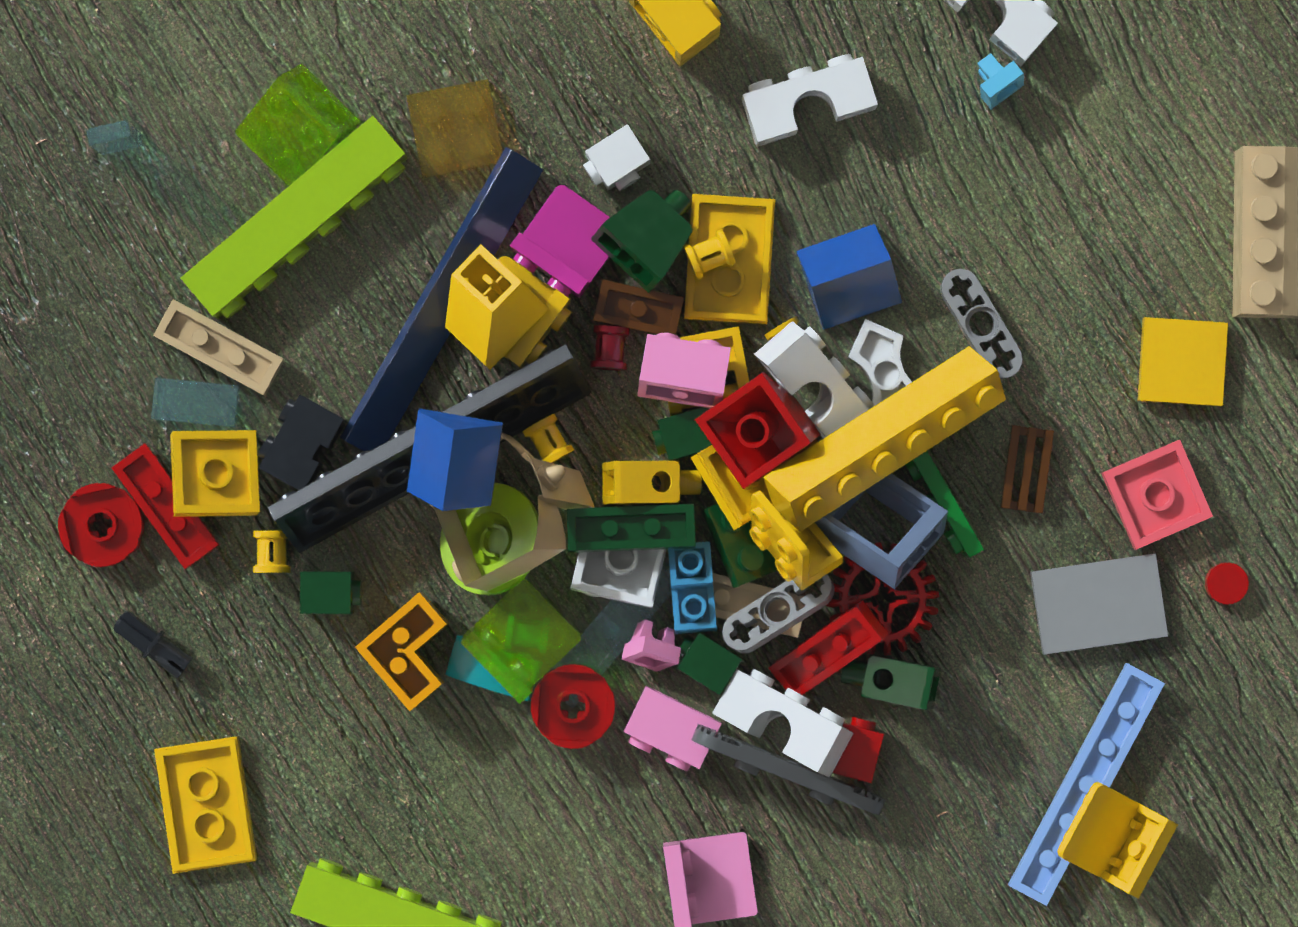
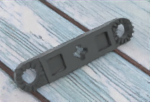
M700 724L697 725L691 739L706 748L736 759L734 767L757 776L759 770L762 769L810 788V797L832 805L835 798L865 811L880 815L886 801L885 798L870 791H867V794H865L866 792L863 788L832 776L829 778L805 765L732 736L730 737L721 732L715 735L716 730Z

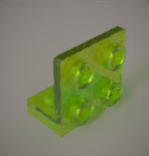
M301 63L278 76L235 130V134L276 175L290 186L316 164L334 143L352 133L361 121Z
M524 578L463 635L461 644L520 704L532 693L534 684L581 641V635Z

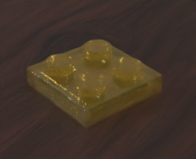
M488 79L406 95L423 179L495 165L503 151Z

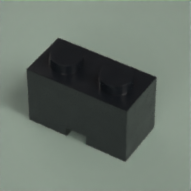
M299 395L296 401L291 398L288 400L278 418V421L282 422L283 425L276 438L269 435L258 453V457L263 460L259 466L260 469L297 490L313 483L323 465L316 460L323 446L332 449L347 422L346 419L302 395Z

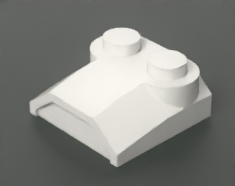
M666 549L580 552L570 590L582 592L591 597H603L653 608Z

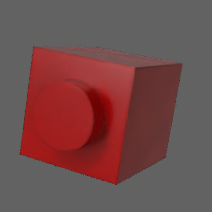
M852 716L851 724L843 723L842 727L854 734L832 773L872 783L884 737L882 732L875 730L876 722Z

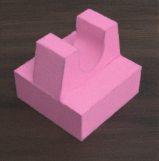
M643 620L637 623L631 641L624 644L621 660L656 672L678 664L681 648L675 646L674 629L666 627L659 630L657 639H655L652 635V621Z

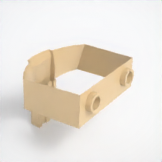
M504 433L501 435V440H507L525 460L531 463L542 494L538 496V526L532 551L481 576L456 510L441 511L429 504L436 511L455 560L452 563L455 575L463 582L464 586L484 591L496 588L532 570L566 549L565 532L558 508L567 510L590 508V506L595 507L579 470L536 459L518 441Z

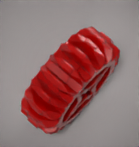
M880 542L874 543L875 546L883 550ZM892 543L890 545L888 554L897 544ZM846 556L843 557V560L850 567L849 571L846 573L840 568H835L832 571L835 576L843 580L841 585L834 584L835 592H839L838 599H832L826 605V607L831 608L839 606L840 613L834 614L829 618L830 622L848 611L849 608L858 604L861 599L871 598L878 595L880 579L873 575V584L870 590L863 594L848 595L851 583L864 568ZM924 560L919 561L908 574L915 590L898 591L881 581L882 587L888 588L886 593L892 592L893 596H904L903 599H896L886 604L884 621L883 612L877 610L879 605L873 606L872 602H864L875 613L876 618L889 633L879 642L882 643V652L885 656L891 655L890 642L896 641L897 647L901 652L907 651V644L904 640V637L909 635L912 641L919 643L922 639L914 629L918 625L928 631L932 628L930 622L922 619L924 613L930 615L938 614V608L926 606L927 598L936 599L939 597V592L925 590L924 585L934 582L936 578L933 574L926 575L923 578L920 577L918 573L927 566ZM916 602L915 610L910 620L902 628L892 632L891 623L894 609L902 604ZM876 645L867 650L866 653L873 655Z

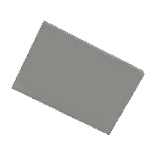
M1156 553L1030 572L1043 655L1168 636Z

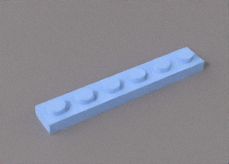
M1125 663L1008 883L1010 887L1047 906L1070 863L1058 856V848L1081 807L1084 797L1096 782H1100L1108 787L1111 786L1165 683Z

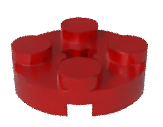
M94 483L79 488L70 496V499L66 502L64 509L61 510L59 515L58 532L64 548L79 561L94 567H108L123 562L139 548L144 533V518L141 508L127 490L111 484ZM103 513L105 519L112 520V527L107 529L108 535L105 537H101L99 531H91L90 524L96 522V514Z
M581 664L562 665L545 674L535 687L531 698L532 719L541 734L554 745L568 749L587 747L600 739L610 727L615 714L614 694L605 677L592 668ZM570 694H577L578 701L585 703V711H578L577 718H569L568 711L561 709V702L568 701Z

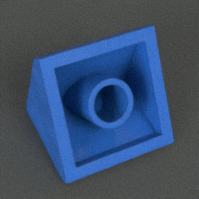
M875 224L796 251L823 330L902 303L892 260Z
M419 409L407 492L441 511L491 506L503 423Z

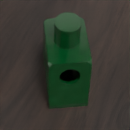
M648 190L607 219L591 237V240L649 293L666 275L693 231L692 225L683 218L692 206L691 201L679 190H673L665 199L660 197L655 191Z
M869 655L868 662L853 660L844 666L841 673V683L863 687L862 697L931 710L934 709L941 668L878 655ZM883 671L893 675V683L890 687L880 684L879 678Z

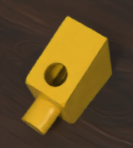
M611 461L602 463V505L675 504L680 502V495H700L702 478L699 471L680 470L679 461ZM653 476H658L661 480L659 490H655L652 485Z

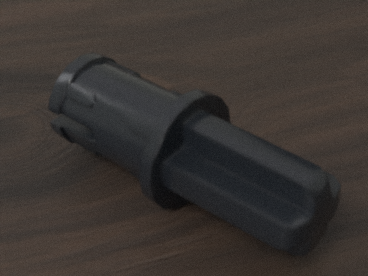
M125 611L114 624L113 629L116 633L144 653L141 657L144 659L147 656L150 657L176 679H178L193 659L191 655H187L163 636L165 634L163 630L158 633L130 611Z

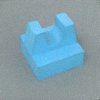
M990 53L977 63L980 68L978 73L985 81L980 85L981 98L990 109H993L1024 86V73L1014 60L1003 68Z

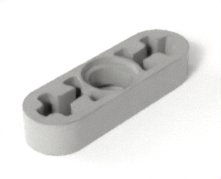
M955 269L949 272L941 282L940 293L973 350L993 365L992 361L996 359L994 350L990 346L984 352L980 344L992 340L1000 332L1004 340L998 341L996 344L1001 352L1007 353L1010 351L1014 358L1009 361L1011 367L1009 371H1006L1002 366L996 369L999 372L1000 379H1006L1015 375L1022 365V353L977 277L966 269ZM955 277L960 282L968 280L971 286L966 290V293L971 302L978 296L983 303L969 309L964 316L958 310V308L966 306L964 300L960 295L952 297L949 293V290L953 287L951 279ZM977 312L987 313L992 318L993 328L986 336H978L970 329V318Z
M826 574L816 581L819 583L824 580L825 584L820 587L822 595L815 598L812 594H807L799 599L805 605L800 610L796 601L788 592L794 589L795 593L799 596L806 592L809 587L801 591L793 580L790 582L785 581L726 620L722 630L726 644L738 653L755 651L826 606L832 600L835 592L832 579ZM777 599L787 601L790 606L788 617L781 622L771 621L767 615L768 606ZM758 611L760 619L769 627V630L763 633L762 628L758 625L749 631L750 640L744 643L740 639L733 640V637L738 633L735 628L738 624L742 623L747 628L758 622L752 616Z

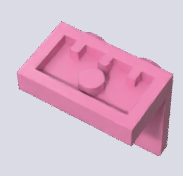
M745 832L663 843L674 927H692V924L755 916L757 914L748 841Z

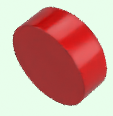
M1219 563L1213 566L1206 574L1205 590L1209 597L1217 603L1234 604L1240 601L1247 593L1249 586L1247 574L1237 564Z

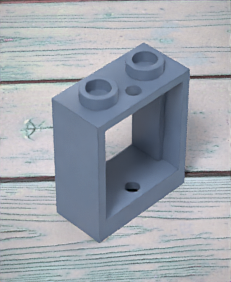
M891 473L815 522V524L840 553L895 589L944 534L948 511ZM864 492H867L914 524L889 554L839 521Z

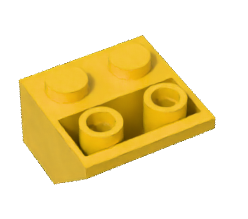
M480 244L451 274L445 328L491 370L549 308L518 277Z

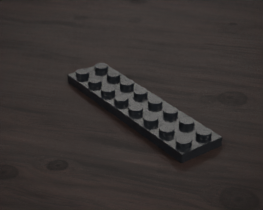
M565 344L558 349L544 352L538 360L522 369L506 373L500 381L489 387L469 393L463 401L447 410L437 412L502 422V433L513 437L540 420L592 394ZM416 427L396 433L383 445L372 451L361 452L353 458L352 462L335 471L321 474L315 482L298 491L286 493L277 503L267 507L274 522L299 553L409 494L407 487Z

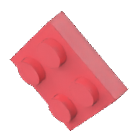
M1176 440L1101 473L1134 550L1213 517L1180 440Z

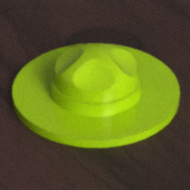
M494 483L491 506L456 510L481 576L533 550L537 535L538 514L534 505L525 494L514 487ZM443 529L441 530L440 552L444 567L451 579L466 591L487 596L501 594L518 585L530 572L528 571L489 591L464 586L463 582L457 578L453 571L452 563L455 560Z

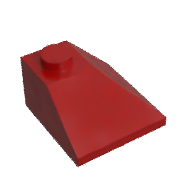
M765 372L759 374L695 419L743 489L821 435L797 399Z

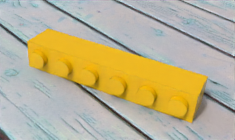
M968 346L765 475L763 478L773 506L799 532L803 531L1004 402L1006 398L998 370Z

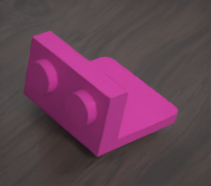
M559 185L553 190L524 233L519 232L511 243L510 248L516 253L513 260L532 274L536 269H539L549 276L550 280L547 284L554 290L557 289L567 297L573 293L580 298L609 258L591 240V237L610 217L567 186Z

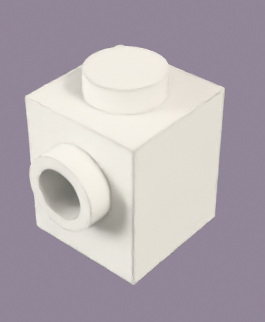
M627 124L587 149L585 154L589 161L583 164L596 186L603 182L607 190L616 186L619 191H622L640 179L637 172L650 164V158Z

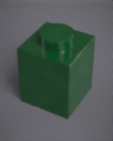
M702 407L657 420L659 429L652 431L658 455L666 453L668 461H673L697 454L711 446V442L695 421L696 418L707 411V408Z
M300 572V614H354V605H361L362 582L361 580H354V572Z
M698 632L695 639L687 635L682 642L679 657L681 661L677 669L720 695L742 659Z

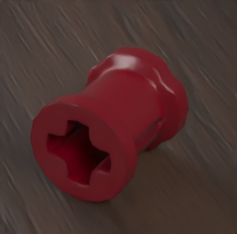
M594 325L593 333L596 334L595 359L590 361V368L627 371L628 364L624 362L625 338L629 336L630 328Z

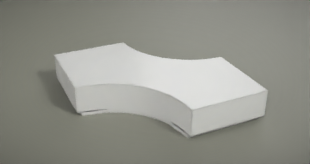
M865 319L848 358L856 362L868 376L872 388V402L874 404L872 407L912 383V381L905 373L900 358L903 335Z

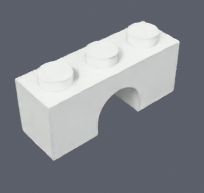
M969 0L943 1L958 13ZM994 0L1001 8L1002 23L994 32L990 41L1021 67L1058 24L1052 18L1055 13L1042 0Z
M845 54L828 60L829 67L813 72L812 67L808 66L788 73L789 80L774 85L772 79L762 80L749 85V92L742 95V103L756 147L797 134L798 128L794 119L793 108L804 97L817 96L824 99L832 109L835 122L875 110L878 103L863 57L852 59L851 54Z
M792 321L754 355L776 382L791 395L807 383L819 382L820 391L818 398L805 412L824 439L868 411L874 404L858 386L852 390L845 381L850 374L834 356L828 360L821 349L826 344L810 326L803 330Z
M754 668L750 675L736 669L713 714L758 738L761 737L770 721L777 717L785 716L791 726V735L782 753L830 778L854 734L842 727L845 718L825 707L822 708L820 713L806 707L810 701L809 698L790 688H787L785 694H782L772 688L775 682L774 679Z

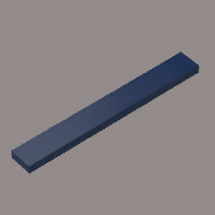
M505 147L342 432L341 439L362 451H372L389 441L450 334L445 328L451 274L480 244L493 256L496 254L544 169L514 150Z

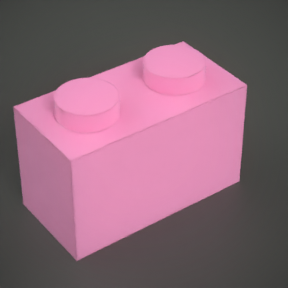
M671 333L647 334L637 396L705 408L714 407L723 399L731 348L724 347L719 342L713 340L694 342L681 340L680 337Z
M646 685L625 726L624 732L631 735L628 740L629 744L648 753H651L652 748L655 747L668 754L666 762L688 772L691 765L700 769L709 748L691 740L697 725L700 724L716 730V735L722 723Z

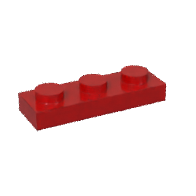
M144 443L111 467L184 569H188L221 545L200 516L174 517L172 477L147 443Z
M862 600L774 661L768 669L785 690L790 688L803 695L881 642L889 633Z

